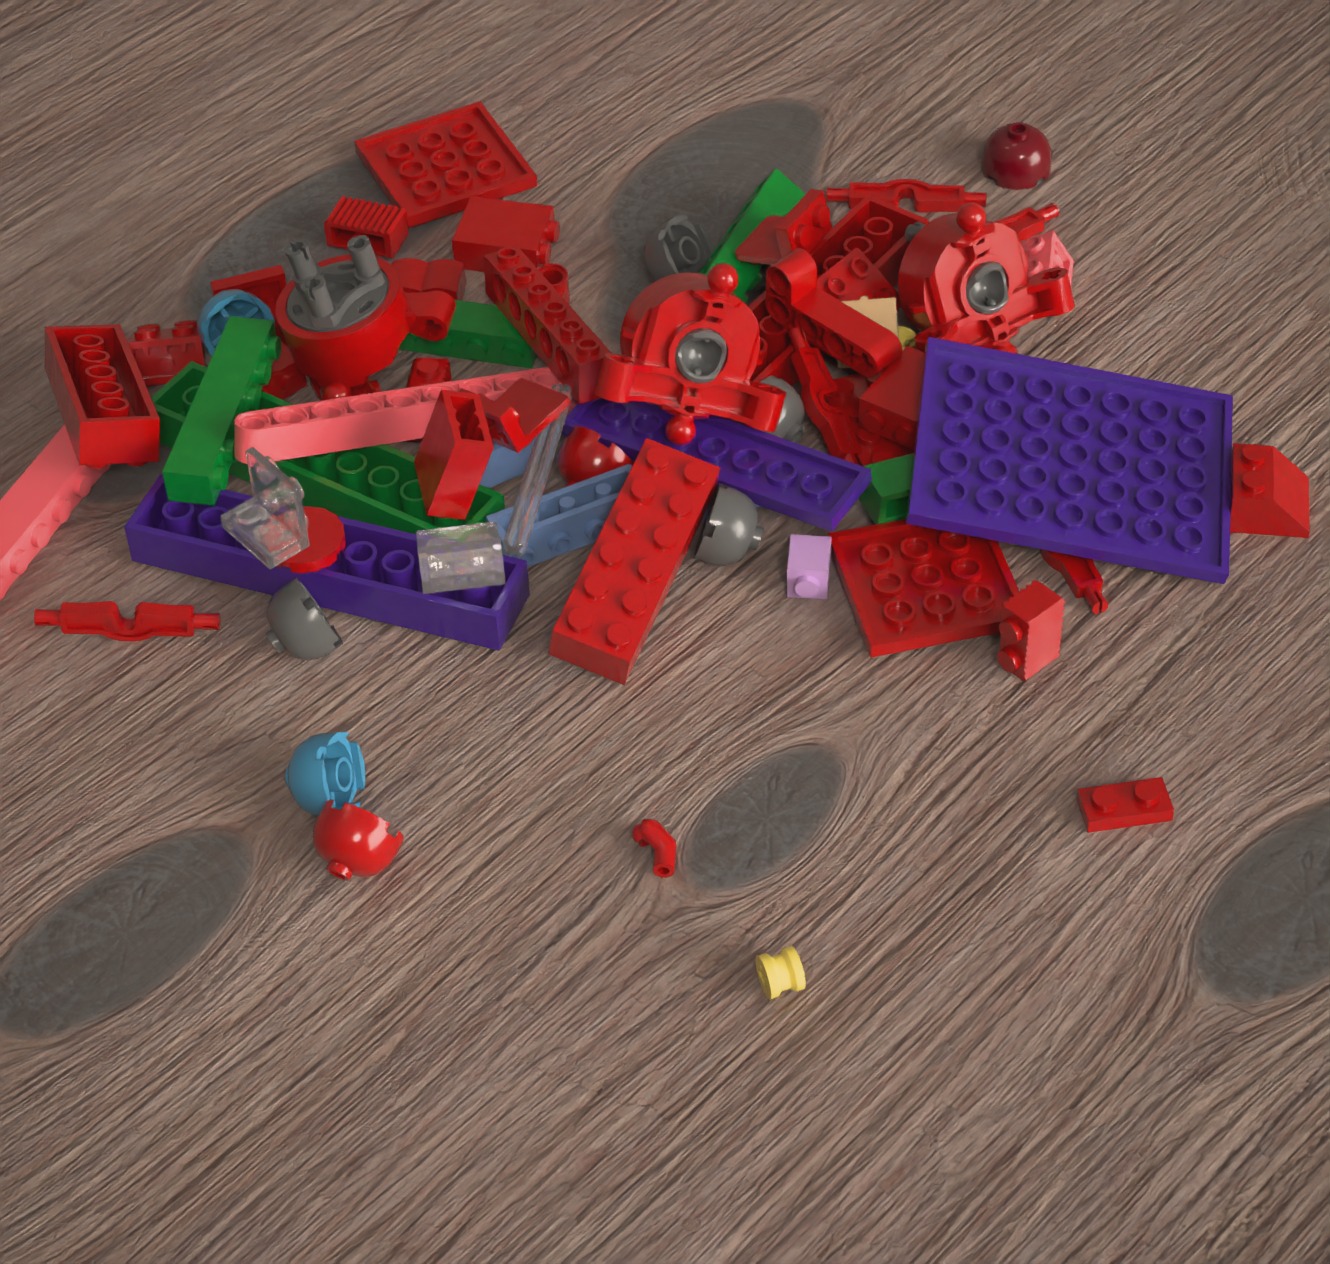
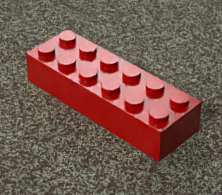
M121 325L45 327V370L79 465L102 468L108 464L125 463L130 466H142L147 462H159L160 418Z
M649 438L645 439L552 630L549 655L622 685L626 684L715 493L720 467Z

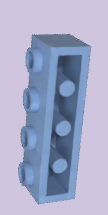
M627 464L486 516L489 551L526 560L528 568L596 542L632 465Z

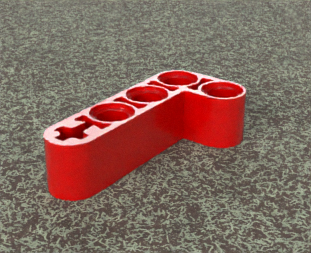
M796 248L767 269L766 309L771 318L789 331L796 327H803L809 343L868 378L876 376L902 356L901 342L893 332L817 287L816 263L807 251Z

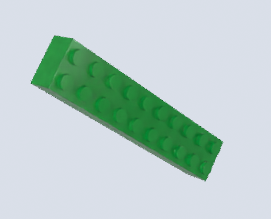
M191 361L151 397L160 418L159 443L173 448L207 367ZM261 391V402L258 410L293 404ZM387 444L261 464H246L237 460L236 463L231 464L228 474L303 507L324 508L340 517L484 551L489 549L486 516L505 509L504 494L479 484L465 520L427 516L415 469V456Z

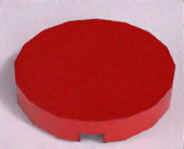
M307 506L288 510L273 519L264 533L266 555L272 564L280 569L281 565L288 567L290 572L293 573L316 572L326 568L337 560V554L341 552V549L344 551L346 547L343 523L336 514L324 508Z

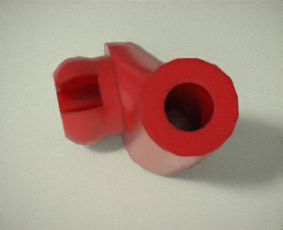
M654 819L642 820L641 824H637L633 828V840L639 842L640 847L650 845L654 849L653 873L656 876L662 878L672 876L675 872L676 840L659 821Z

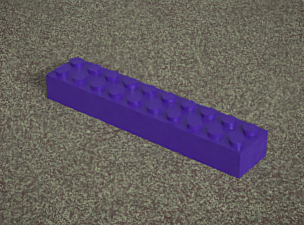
M161 474L124 526L131 559L134 562L269 595H274L283 585L297 577L299 582H302L322 608L498 651L502 648L530 596L526 560L340 516L338 518L344 525L346 547L344 551L341 549V552L337 554V560L332 565L316 572L301 574L290 572V568L282 565L280 569L273 565L266 555L264 533L269 523L279 514L299 507L229 490L220 491L214 506L168 501L164 478Z

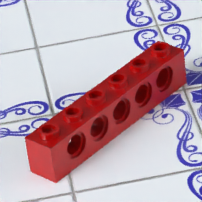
M505 247L498 250V252L484 255L486 295L579 404L600 399L601 397L597 396L594 391L604 354L611 353V351L519 247Z

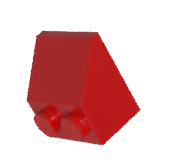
M1233 443L1230 532L1309 538V477L1274 446Z

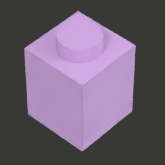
M791 534L787 564V597L828 599L831 568V536Z

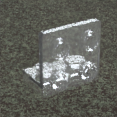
M251 447L245 451L254 497L220 517L222 527L267 568L272 569L310 546L307 533L309 521L304 513L302 503L304 491L300 483L294 477L285 475L271 457H264L254 447Z
M496 522L416 532L423 594L506 584L501 538L499 537Z

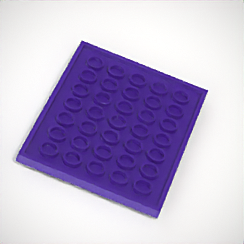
M928 337L924 355L906 523L1225 584L1229 576L1233 395Z

